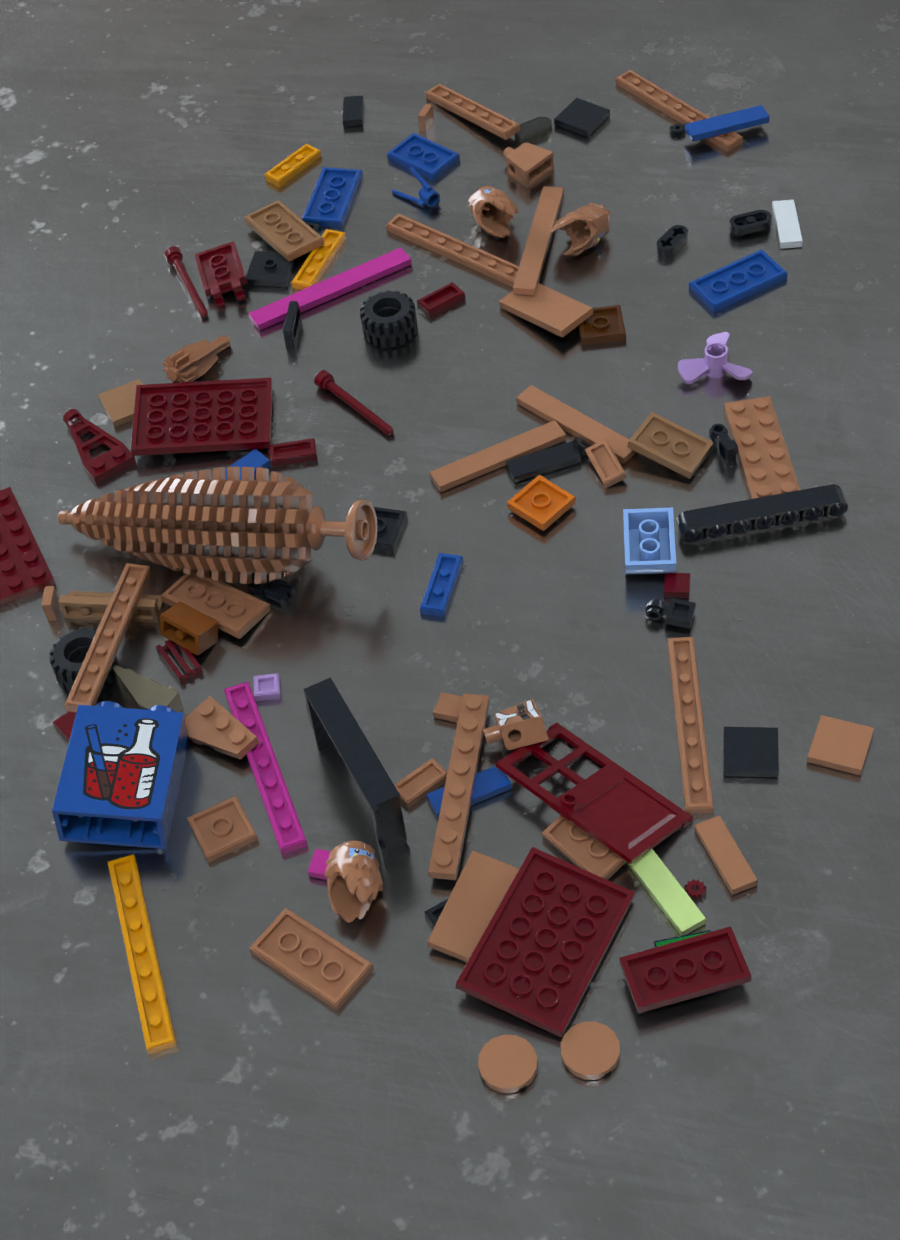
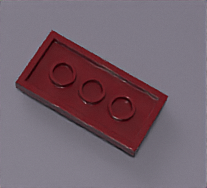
M731 926L619 958L621 969L638 1013L751 982V973Z

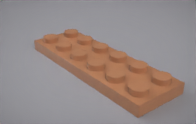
M771 397L724 403V412L732 439L738 446L737 455L750 499L800 490Z

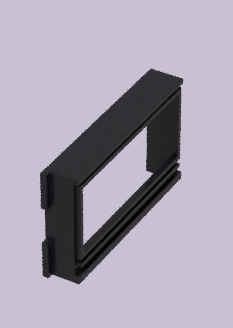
M330 677L303 689L318 750H321L332 744L335 745L370 806L380 859L383 865L387 867L390 865L389 860L410 851V847L406 842L407 836L399 798L400 794Z

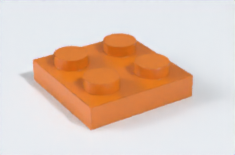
M538 475L507 501V508L544 531L576 503L575 496Z

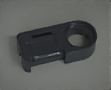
M255 573L252 576V583L248 584L251 594L263 600L267 598L279 603L282 608H286L296 597L294 585L281 579L269 581V574H267V583L262 587L253 586Z

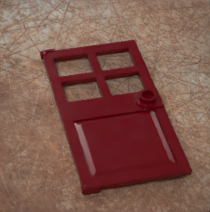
M557 722L546 731L549 740L520 747L496 763V768L544 801L550 808L559 813L560 816L576 824L630 864L681 827L684 828L689 825L694 819L692 815ZM558 737L576 748V750L559 761L541 749ZM533 754L550 767L530 779L513 766ZM584 755L603 767L586 779H583L568 768L569 765ZM560 773L576 786L566 793L555 797L541 787L540 784L555 774Z

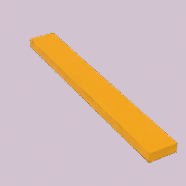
M135 855L109 861L108 867L148 1055L177 1047Z

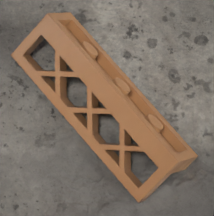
M69 591L68 595H60L58 603L64 618L102 620L113 593ZM142 594L130 622L159 623L160 614H162L164 607L161 595Z

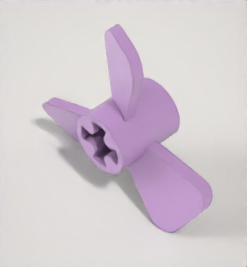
M728 332L714 334L707 339L705 358L682 359L678 362V371L686 384H693L705 374L712 378H720L729 373L738 380H747L753 376V371L728 363V348L726 346L730 339Z

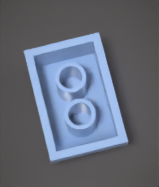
M673 507L623 509L625 575L676 573Z

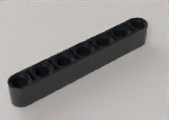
M831 484L684 511L677 516L676 523L682 541L692 544L839 517L847 512L848 504L841 487Z

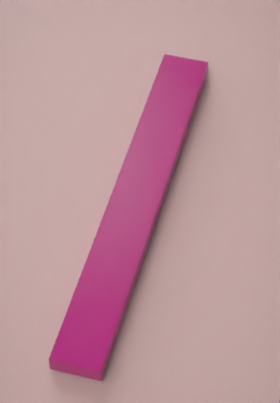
M400 247L249 313L250 320L259 331L286 319L290 301H297L300 313L412 265L411 258Z
M249 682L224 689L232 715L257 736L260 741L246 755L281 854L283 855L308 846Z

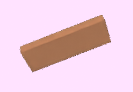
M720 815L694 825L697 836L731 895L758 885V879Z

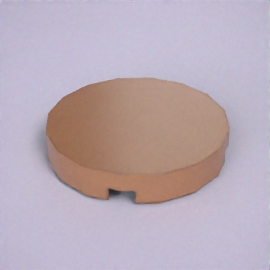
M596 1021L581 1022L572 1026L564 1034L561 1042V1059L569 1069V1072L574 1076L584 1080H598L617 1067L620 1059V1042L615 1032L607 1025Z
M504 1034L492 1038L483 1046L478 1058V1069L482 1079L490 1089L499 1093H515L520 1088L527 1087L533 1082L537 1074L538 1058L534 1047L526 1039L517 1035Z

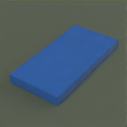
M323 167L302 220L304 222L320 224L321 227L343 228L363 177L362 170Z
M761 249L689 282V289L715 313L786 280L788 273Z

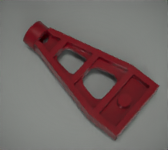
M70 409L64 414L63 421L70 429L83 467L95 483L136 463L135 457L132 456V453L124 443L85 419L77 409ZM89 432L96 436L85 443L80 439V437ZM102 444L111 449L94 459L89 452Z

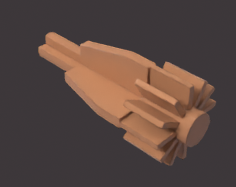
M223 334L210 343L207 339L192 343L165 358L162 364L166 367L163 369V372L167 373L166 378L172 380V383L195 381L204 375L219 359L216 354L231 345L229 342L231 340L230 337H226Z

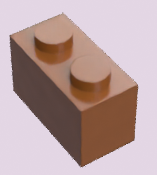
M181 601L160 614V635L196 655H200L218 642L219 622Z

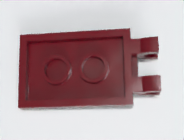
M234 241L194 254L206 296H213L217 308L226 306L222 294L234 290L237 301L246 299L242 285L246 284L247 280Z

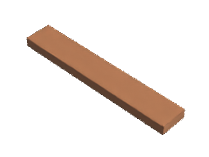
M441 84L425 92L426 99L505 140L520 131V124Z
M532 385L516 397L518 405L548 422L555 420L564 431L581 438L591 446L606 439L618 461L623 464L637 453L627 447L629 439Z
M554 420L430 471V478L441 493L506 465V461L561 443L566 440V434Z

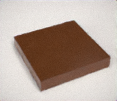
M620 305L593 308V315L578 325L582 346L626 341V331Z

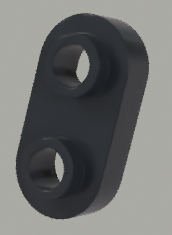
M756 210L735 215L730 219L729 230L737 236L766 230L771 226L772 215L766 210Z

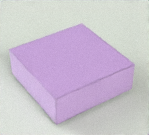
M279 673L253 676L254 698L256 702L281 699Z

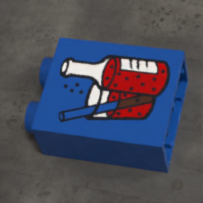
M110 701L100 702L96 706L78 705L52 808L59 841L167 849L188 748L184 713L176 712L172 708L163 705L152 706L148 710L124 708L120 704Z

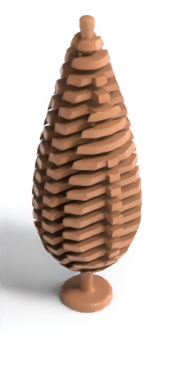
M238 466L227 467V479H225V467L214 468L213 479H211V469L200 470L199 478H197L196 471L186 472L185 478H183V474H176L170 476V478L165 477L155 481H148L115 491V501L114 494L108 493L101 496V499L96 497L74 507L72 512L63 510L58 514L60 524H72V527L79 533L85 534L86 537L96 541L101 539V543L104 545L112 546L114 539V549L155 564L169 567V569L180 571L183 568V573L190 575L196 574L197 569V576L208 578L210 577L211 570V579L216 581L224 580L225 570L226 582L229 583L238 582V571L240 572V583L242 584L252 583L253 572H255L254 584L267 583V573H269V581L281 579L282 572H284V577H288L313 560L311 558V548L315 551L319 550L326 536L345 537L350 555L354 559L365 561L373 553L377 539V516L370 501L361 499L354 502L348 511L346 522L326 521L324 511L320 506L312 508V496L314 495L310 490L304 488L292 477H285V481H283V474L276 471H271V481H269V469L263 467H256V480H254V467H242V480H240V467Z

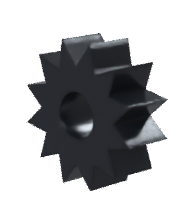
M681 123L673 124L669 128V132L674 137L683 136L686 132L684 125H681Z
M578 437L572 441L575 449L586 454L585 449L590 447L587 442Z

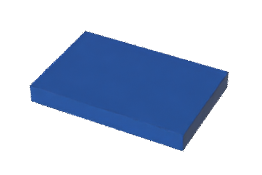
M415 133L387 153L388 160L409 170L410 167H413L418 174L432 181L460 160L458 153Z

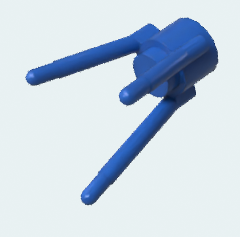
M410 167V171L423 185L418 193L420 199L394 189L392 193L415 202L421 207L425 205L428 207L435 206L440 199L439 193L413 167Z

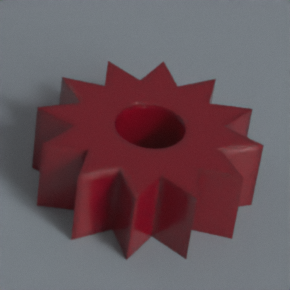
M693 879L692 882L688 881V884L684 885V890L691 897V900L696 899L698 901V898L703 899V895H706L704 881L699 882V879L697 881Z

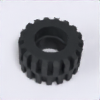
M391 290L378 292L376 295L369 296V299L365 300L360 307L363 335L374 346H382V348H387L388 346L396 347V345L405 344V341H410L412 336H415L418 327L415 304L407 294H400L399 291L391 292Z
M81 627L76 631L74 629L70 630L69 634L61 635L59 637L60 640L54 642V648L50 649L49 654L51 657H49L58 684H60L64 691L68 690L69 693L82 666L80 662L84 661L95 636V628L89 627V629H85V627ZM115 656L101 690L105 689V685H110L113 682L112 678L116 677L113 668L116 665L119 666L117 656Z

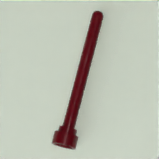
M176 246L167 248L164 252L166 261L175 267L199 315L202 318L207 317L208 311L182 264L183 255L180 249Z
M322 370L315 376L314 384L321 390H330L385 434L392 435L394 433L393 427L338 386L333 375L329 372Z

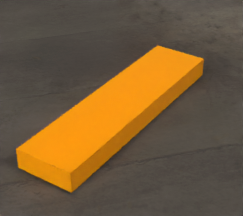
M329 229L325 230L322 235L324 245L312 250L292 280V288L303 290L319 282L346 240V233Z

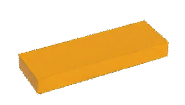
M308 144L303 145L265 173V180L280 188L319 159L321 151Z

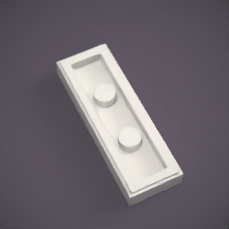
M794 200L772 201L780 249L802 247L803 241Z

